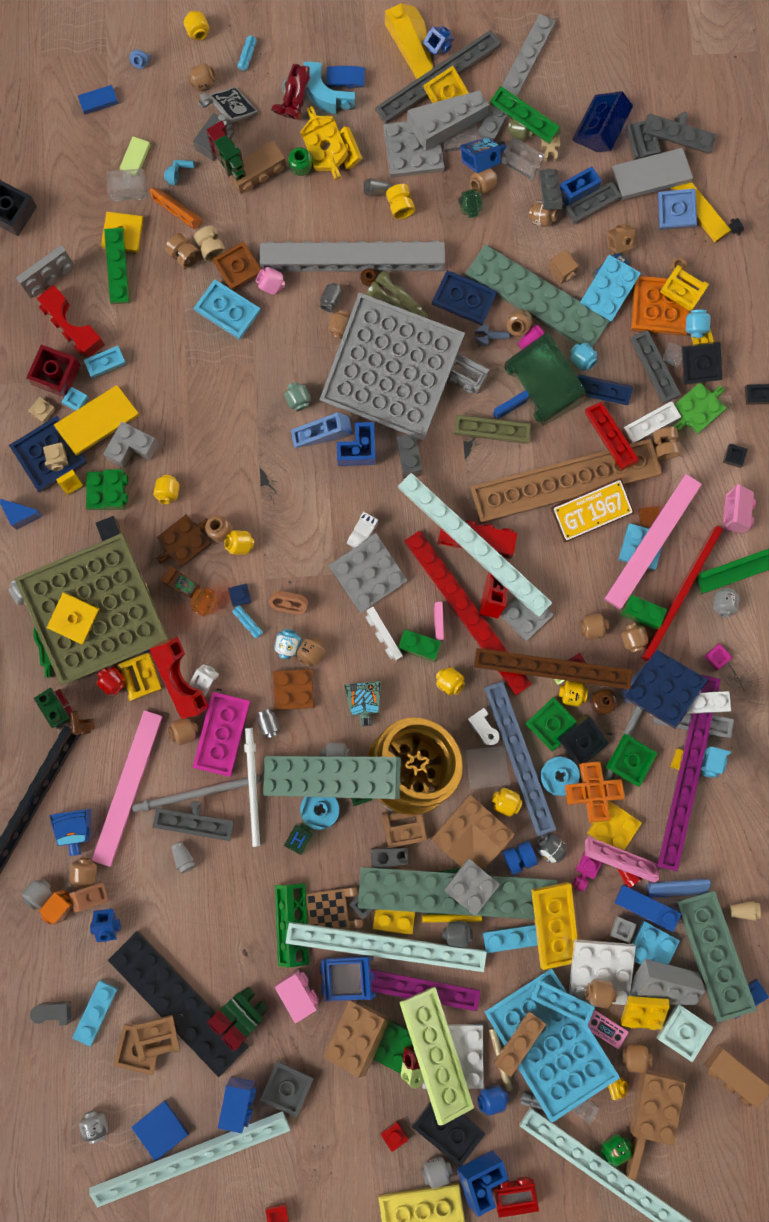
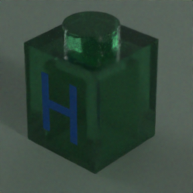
M303 823L300 826L295 824L284 846L302 855L313 836V833L310 832L312 828Z

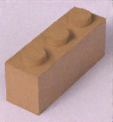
M272 141L243 158L245 177L236 181L233 175L229 176L240 194L249 192L257 184L266 182L272 175L281 173L286 168L285 157L275 142Z
M528 1010L494 1060V1064L511 1077L546 1026V1023Z
M718 1045L703 1064L709 1069L707 1073L715 1080L721 1078L725 1082L723 1086L733 1094L737 1091L741 1095L739 1099L749 1107L753 1104L758 1109L769 1095V1086Z

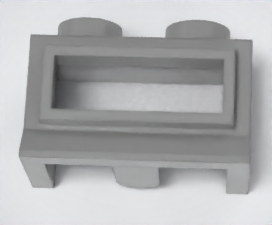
M457 354L447 381L453 385L458 384L462 386L468 393L478 394L488 376L489 369Z

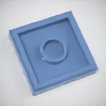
M695 188L658 192L659 230L697 227Z

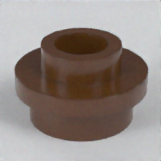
M372 268L363 270L360 275L362 284L370 287L373 282H376L378 273ZM367 275L373 276L371 279L366 278Z

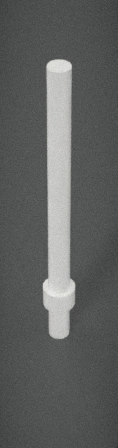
M245 728L246 744H244V751L247 752L252 846L257 847L260 846L254 753L256 752V743H254L253 728Z

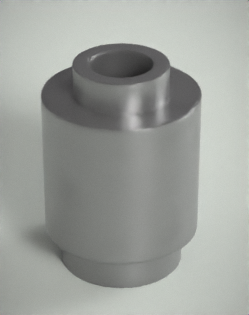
M327 284L320 298L319 306L326 312L332 313L340 302L343 291L338 284Z
M271 708L257 713L258 718L256 720L262 737L267 736V739L277 736L278 731L281 729L274 712L272 713Z

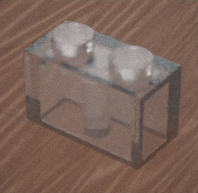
M513 137L504 150L502 163L533 180L542 167L545 155Z
M143 169L106 171L107 192L111 201L121 202L129 199L141 200L147 198V179Z

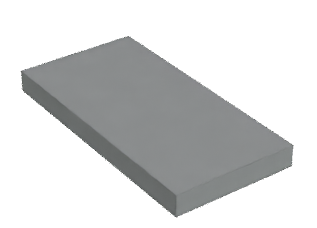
M683 148L612 166V173L618 191L621 194V200L693 181Z

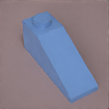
M339 412L291 430L294 448L338 440L353 434L349 416Z

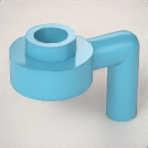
M174 160L172 166H169L164 172V178L168 185L177 186L179 168L194 169L195 161Z

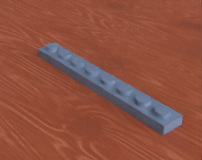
M503 681L485 687L487 699L536 835L540 836L556 830Z

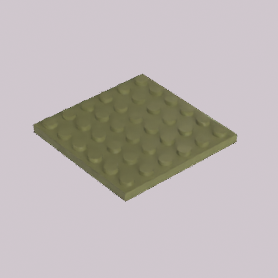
M124 533L14 578L61 686L149 650L159 642L169 639ZM63 592L100 609L83 645L47 628Z

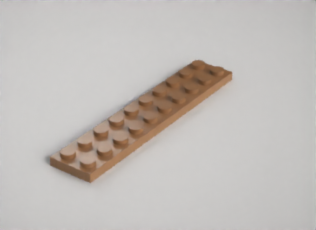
M647 439L629 444L639 461L637 464L622 471L610 452L606 450L471 486L470 491L479 522L482 524L564 502L618 478H621L623 484L627 485L660 476L662 472L652 441Z

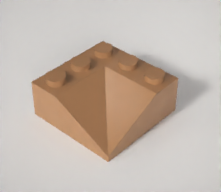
M468 795L430 839L458 865L462 866L467 859H470L483 870L502 851L515 834L475 798Z

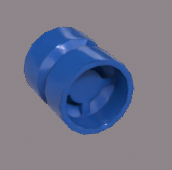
M529 841L518 844L517 849L511 847L502 851L512 875L522 872L523 867L529 869L538 865L537 858Z

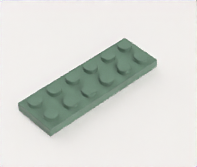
M715 891L676 902L716 1021L722 1022L757 1011Z

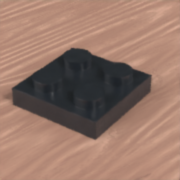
M720 341L681 346L684 384L723 380Z
M587 714L557 738L579 769V764L587 763L609 744L594 721Z

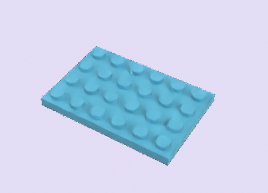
M551 968L484 1011L504 1045L528 1010L546 1023V1026L519 1064L518 1069L548 1119L553 1123L620 1077L588 1026L530 999L538 980L567 993Z

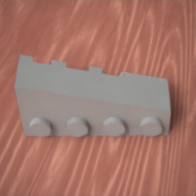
M479 90L407 110V123L426 151L486 118L489 104Z

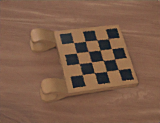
M359 887L306 894L309 925L343 930L362 928L364 926L363 919L349 920L346 897L359 894Z

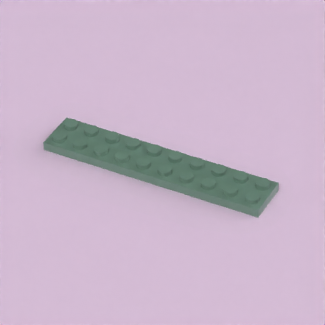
M360 867L358 908L472 915L443 890L456 873ZM489 875L500 885L476 916L535 919L531 889L555 885L557 880Z

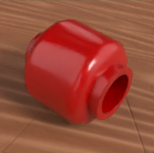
M105 667L97 674L99 679L96 684L106 695L113 694L115 696L126 686L124 684L125 677L115 667L109 669Z

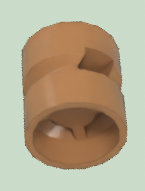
M181 233L173 235L165 246V252L173 259H176V262L184 269L191 267L200 255V250L192 243H189L188 239Z
M666 427L653 432L654 443L658 445L656 447L657 459H672L682 454L680 443L677 442L679 436L676 427Z

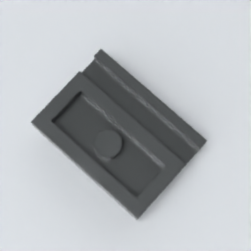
M645 121L635 122V124L631 125L629 123L626 126L634 160L661 153L658 138L642 133Z

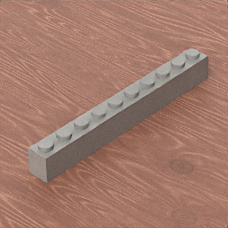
M268 241L260 243L261 269L271 267L279 272H362L367 268H372L376 271H444L445 243L439 241H413L411 243H404L402 241H394L393 243H385L384 241H376L375 243H367L365 241H358L356 243H348L347 241H340L338 243H330L328 241L311 243L309 241L302 243L290 241L274 243Z

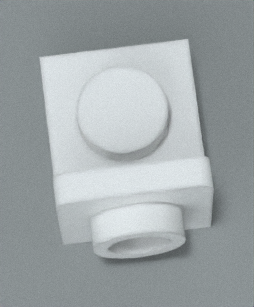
M203 664L196 670L189 685L196 689H201L205 697L214 680L218 678L219 673L215 672L213 667Z

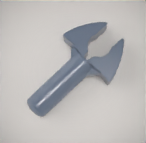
M488 324L479 327L475 331V334L482 333L485 335L483 338H475V341L483 346H488V341L491 339L510 338L509 331L491 332L488 329Z

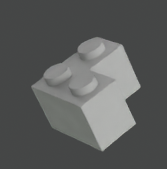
M121 421L104 452V456L109 461L125 468L133 452L151 460L159 444L154 437Z

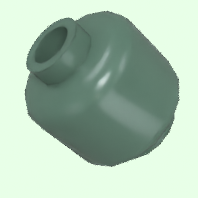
M298 382L289 384L287 386L288 389L284 392L289 408L295 409L297 412L309 407L311 396L306 385L298 384Z

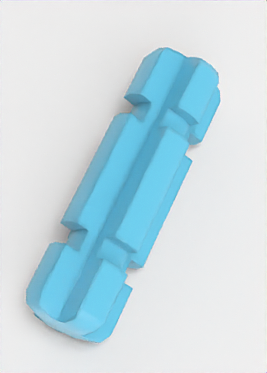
M251 35L246 38V45L243 47L240 56L241 60H239L237 65L238 69L242 71L248 69L249 61L257 42L256 38Z
M241 606L234 608L233 614L237 618L239 617L240 622L248 631H251L254 638H259L263 634L259 626L257 627L252 618L247 613H244L245 610Z

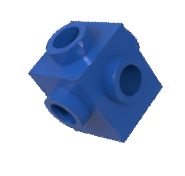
M445 26L432 27L423 43L434 55L446 54L452 48V42L455 38L450 35L451 31Z
M114 909L93 911L90 931L92 935L94 934L96 941L107 942L117 940L118 931L121 930L120 919L116 918Z

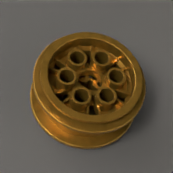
M409 717L392 723L372 743L367 753V757H401L400 799H378L389 809L401 814L420 815L432 811L454 793L461 780L463 764L458 745L442 726L428 719ZM413 742H414V743H417V747L414 748V749H413ZM389 747L392 749L393 754L388 751ZM434 760L436 765H430L431 761ZM426 785L431 786L435 790L431 792ZM413 786L418 788L419 793L414 791Z

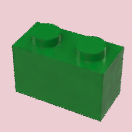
M630 595L622 608L620 616L656 630L660 628L667 609Z
M404 629L398 649L416 657L435 662L441 642Z

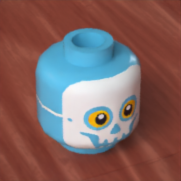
M283 629L282 632L277 633L274 650L279 653V657L290 659L291 656L297 655V650L301 643V638L297 635L298 632Z

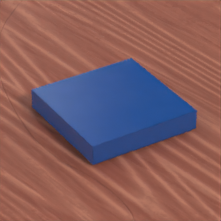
M166 1100L131 1127L154 1161L163 1156L189 1134Z

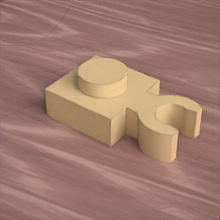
M560 135L558 137L555 136L550 145L541 139V150H546L543 157L544 162H547L548 155L554 157V162L557 161Z

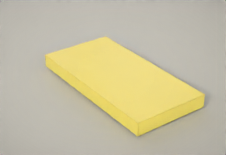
M459 1182L435 1189L426 1187L379 1195L382 1222H465Z

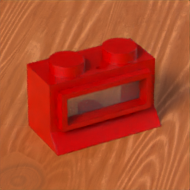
M520 1177L517 1181L509 1182L507 1180L493 1187L498 1218L539 1212L533 1178Z

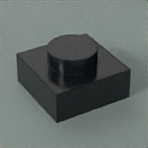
M730 443L727 446L723 463L738 468L743 467L748 449Z

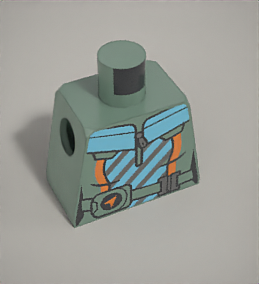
M381 681L344 684L351 715L360 717V727L372 726L371 715L379 714Z

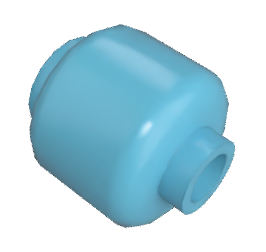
M691 310V313L686 316L685 331L692 334V338H703V334H707L710 331V314L706 313V310Z
M577 343L570 350L572 353L570 361L580 371H589L598 361L597 352L588 343L580 345Z

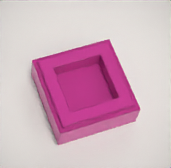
M720 643L704 656L716 671L732 659V656Z

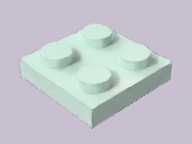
M676 1005L656 1038L693 1063L713 1027L681 1005Z

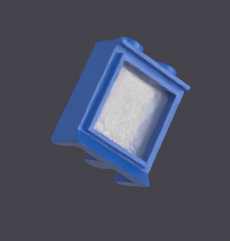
M341 956L323 959L322 963H320V974L323 975L321 994L324 996V1002L372 1000L375 998L376 992H372L371 982L374 981V972H370V961L374 959L373 956Z

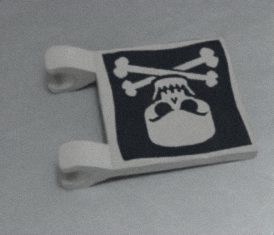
M236 87L210 95L203 93L200 95L202 101L198 102L202 108H206L213 103L222 113L218 116V119L222 120L225 126L258 113Z

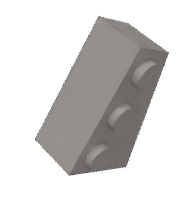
M644 959L632 979L630 996L669 999V1005H696L705 990L700 973Z

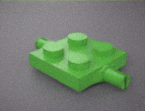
M701 383L696 385L674 405L681 418L673 427H676L679 432L686 425L697 434L702 432L726 410V407L717 398L725 392L724 388L719 385L718 388L711 392Z

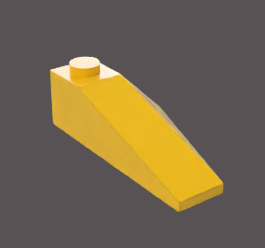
M400 3L386 10L385 25L414 76L418 79L433 69L430 51L423 43L427 36L425 22L414 6Z

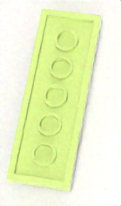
M432 987L401 1001L400 1006L438 1125H444L472 1110L474 1106L436 987Z

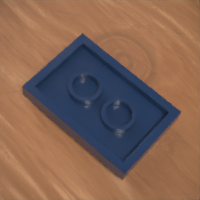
M446 270L433 298L432 305L482 326L497 295V291Z

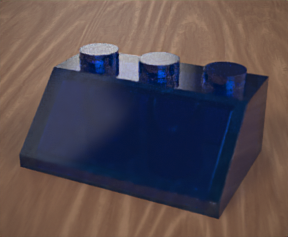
M624 92L594 95L572 140L595 152L611 151L633 108L632 103Z

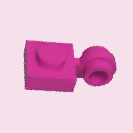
M585 852L575 868L576 871L582 874L580 877L577 875L572 883V886L578 892H583L587 887L588 881L585 880L586 876L594 880L602 864L601 861L586 856Z

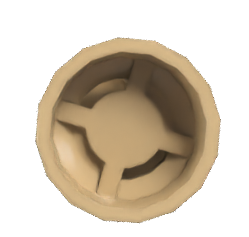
M214 226L203 227L194 234V239L198 247H201L200 252L206 262H212L213 258L226 251L222 241L219 240V234Z

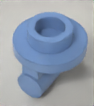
M136 49L130 54L131 64L138 69L144 68L148 61H150V54L144 53L142 50Z

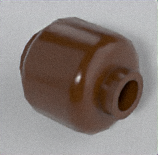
M598 690L591 696V708L597 714H609L617 707V697L611 690Z

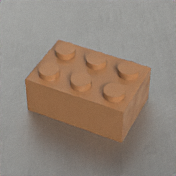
M349 1000L323 1058L357 1078L366 1076L391 1018L358 1000Z
M651 1070L639 1074L629 1131L634 1137L674 1146L686 1083L680 1077Z

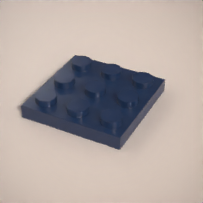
M55 416L9 445L39 493L57 483V478L71 470L75 472L88 463L82 453L78 456L75 455L54 427V424L60 421L58 416ZM62 442L69 465L59 471L49 470L45 465L46 457L43 447Z
M656 650L624 697L626 700L676 729L708 683V679Z

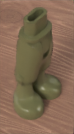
M385 270L379 274L376 282L371 284L365 294L372 298H379L388 304L427 318L428 314L422 311L423 307L403 287L395 286L389 279L390 275ZM380 287L386 288L388 291L391 292L393 296L388 295Z

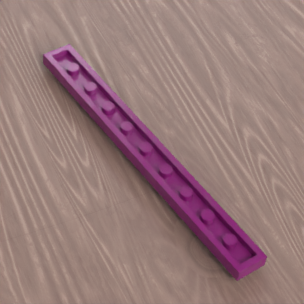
M701 674V676L708 679V683L701 693L718 692L721 679ZM713 713L691 714L658 858V867L678 872Z

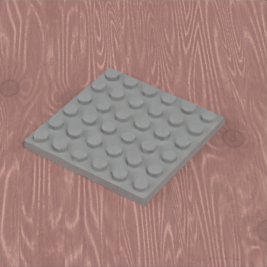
M359 293L320 401L408 435L416 434L418 439L425 440L465 333Z

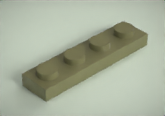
M456 415L454 435L528 444L531 424Z

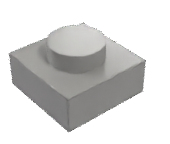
M616 916L610 936L630 943L636 924Z

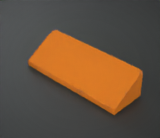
M151 188L149 190L152 199L192 229H196L203 221L201 217L162 189Z

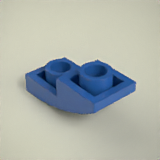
M359 66L327 67L326 85L329 88L346 86L348 89L365 87L366 69Z

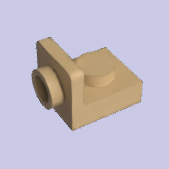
M62 442L43 447L46 457L45 465L49 470L59 471L69 465Z

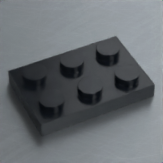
M431 1101L412 1124L414 1130L459 1167L463 1165L485 1135V1131L464 1114L444 1125H438Z

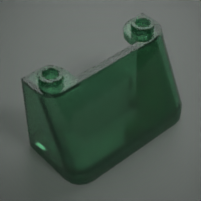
M549 333L540 336L505 362L504 368L507 374L513 377L517 376L524 389L528 392L530 399L535 405L534 418L538 423L541 422L542 426L580 406L586 396L584 387Z

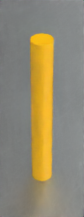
M422 914V923L449 921L482 922V916Z

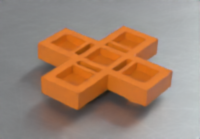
M600 762L579 764L582 783L565 785L567 804H586L589 823L610 821L607 801L625 799L622 779L604 781Z

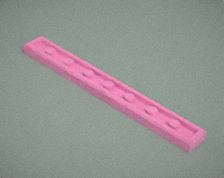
M687 474L684 475L604 600L618 609L623 607L702 485Z
M143 711L92 858L94 862L112 867L163 716Z

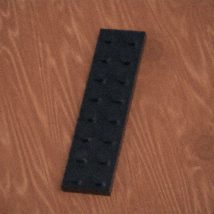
M136 931L108 959V962L161 1017L173 1014L176 1033L218 1078L248 1048V1045L243 1041L237 1050L232 1051L221 1039L231 1028L230 1026L220 1036L212 1030L206 1022L216 1012L139 931Z

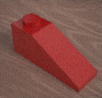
M489 572L481 599L480 614L498 619L506 607L508 589Z

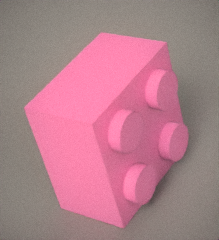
M299 969L280 979L275 985L277 993L295 1024L317 1011L319 997L314 989L310 990L308 986L309 979L304 971L300 972Z

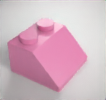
M736 485L726 493L722 530L746 533L753 527L754 517H752V510H754L756 505L753 491L742 485Z

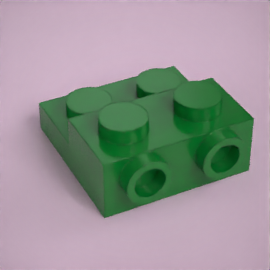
M123 469L86 472V509L125 510V504H128V493H125V486H128L129 483L128 474Z

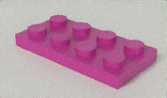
M212 692L192 768L231 777L251 701Z

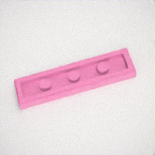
M589 836L585 840L586 856L654 883L659 880L657 863Z

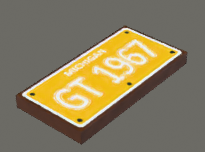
M621 478L550 507L563 542H568L634 514Z

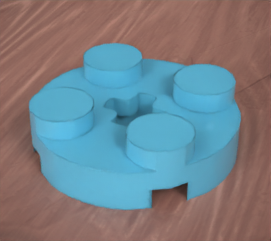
M565 757L549 759L540 770L542 786L552 795L566 796L565 785L579 783L580 772L577 765ZM557 771L560 773L564 772V781L561 782L555 779Z
M304 797L300 806V813L306 825L317 830L329 828L334 824L340 811L335 797ZM322 804L323 809L326 811L319 816L314 808Z

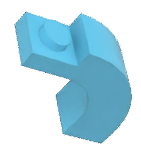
M304 61L303 65L310 67V80L306 88V94L315 106L332 114H336L337 108L344 110L355 109V92L329 89L322 82V63Z

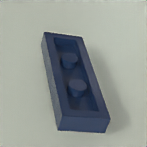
M578 374L573 394L628 406L633 386Z

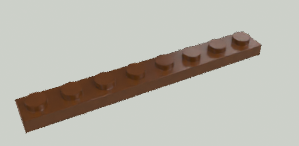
M476 648L474 662L475 668L629 690L631 689L633 670L481 648Z

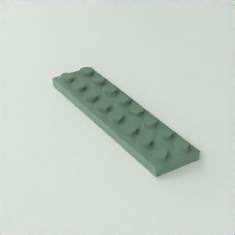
M486 244L465 274V277L496 290L498 297L518 309L528 311L531 317L576 344L588 343L593 348L609 323L608 319L587 308L577 299Z
M265 756L263 796L400 799L401 757Z

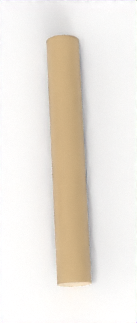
M492 1028L489 1029L497 1057L502 1050L498 1034ZM500 1069L505 1090H513L510 1076Z

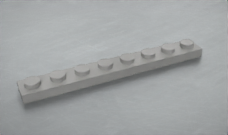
M539 14L502 85L503 88L518 97L555 26L554 20ZM492 105L477 136L490 138L495 141L507 115Z

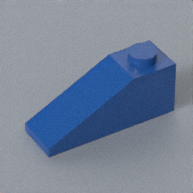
M624 885L621 886L614 902L674 932L681 913Z

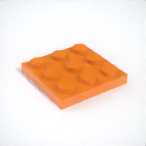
M639 276L633 287L631 331L644 332L648 330L650 333L686 336V316L689 314V310L660 293L668 278ZM681 280V281H683L684 283H686V284H688V285L690 286V283H688V282L685 281V280Z

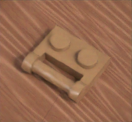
M381 813L388 848L427 841L422 814ZM416 816L417 822L390 827V821Z
M173 1014L132 1025L139 1062L145 1061L146 1058L171 1051H174V1053L180 1051ZM171 1038L172 1043L146 1050L143 1048V1045Z

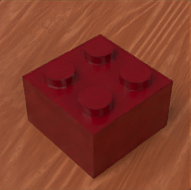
M41 344L26 379L32 386L65 397L73 385L81 364L76 357Z

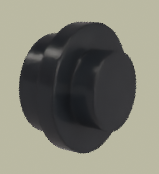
M732 218L730 220L731 224L728 226L733 235L737 234V236H740L741 232L744 231V227L739 218Z

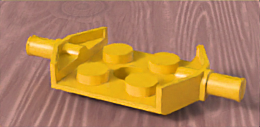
M311 106L310 109L307 108L310 120L300 131V134L303 137L307 150L312 156L314 169L316 171H331L334 180L338 181V178L339 180L342 178L338 169L349 154L333 116H317L314 107ZM324 143H330V147L327 150H322Z

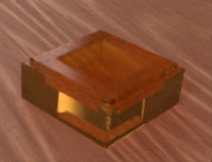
M658 506L638 509L641 527L652 526L659 515Z

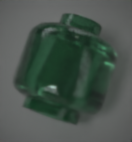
M475 189L461 192L462 195L458 198L461 214L468 215L469 218L479 216V212L484 208L481 193Z

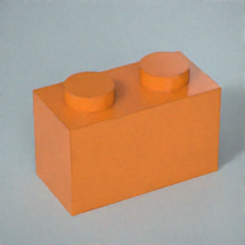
M65 889L54 892L38 911L42 915L41 918L47 924L52 923L54 925L60 923L72 912L73 906L69 893Z

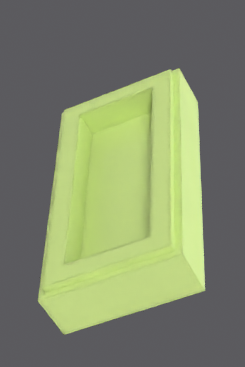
M132 137L120 165V171L138 177L151 146L150 142Z

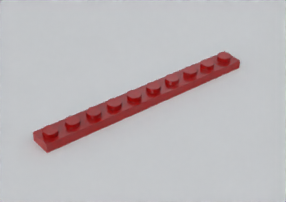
M417 531L404 540L406 546L481 649L508 652L421 531ZM498 671L515 696L531 685L524 674Z

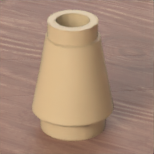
M750 901L730 905L731 917L752 921L761 919L760 903Z

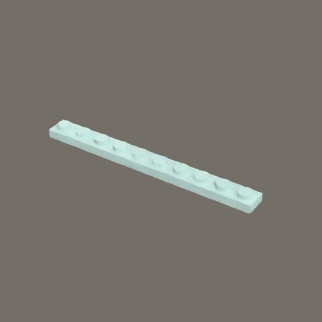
M412 473L398 486L400 491L538 618L552 604L543 593Z
M289 922L286 936V944L484 972L487 953L485 950L451 947L445 944Z
M530 1107L519 1124L521 1128L652 1221L692 1222L639 1183L628 1179L622 1171L612 1164L609 1165L605 1159L557 1125L551 1123L550 1120Z
M283 1111L249 1124L248 1127H244L242 1133L231 1131L90 1187L89 1195L98 1208L290 1131L289 1123Z

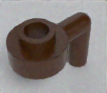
M78 711L70 712L72 733L74 735L91 733V730L95 728L94 720H79Z

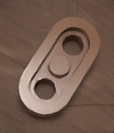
M275 591L271 594L269 604L274 610L300 615L305 613L308 601L302 595Z

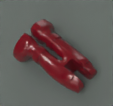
M299 64L292 65L286 82L284 102L282 104H274L271 109L272 112L290 119H301V107H303L306 88L310 80V67L300 66Z

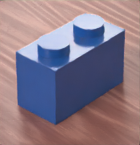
M593 166L560 184L562 201L565 206L599 189L602 180Z

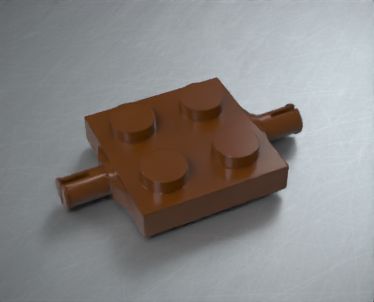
M185 514L156 538L164 548V552L156 557L159 563L162 564L170 557L180 567H183L208 547L210 542L203 533L208 519L206 518L197 525Z

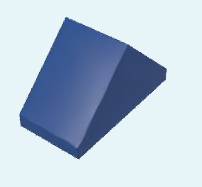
M4 499L0 500L10 525L16 530L42 516L36 509Z

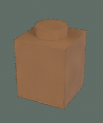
M565 249L551 258L548 267L562 284L575 278L579 266Z

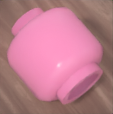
M271 267L261 269L256 278L259 289L271 295H275L278 291L281 292L285 285L282 273Z

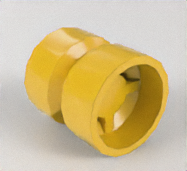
M397 184L386 191V197L391 205L390 210L394 219H405L414 214L415 206L407 184Z

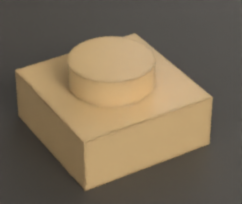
M39 397L28 411L42 423H46L56 409Z

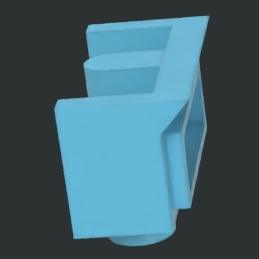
M714 747L705 749L700 770L701 776L718 778L719 774L725 772L728 760L726 756L732 752Z

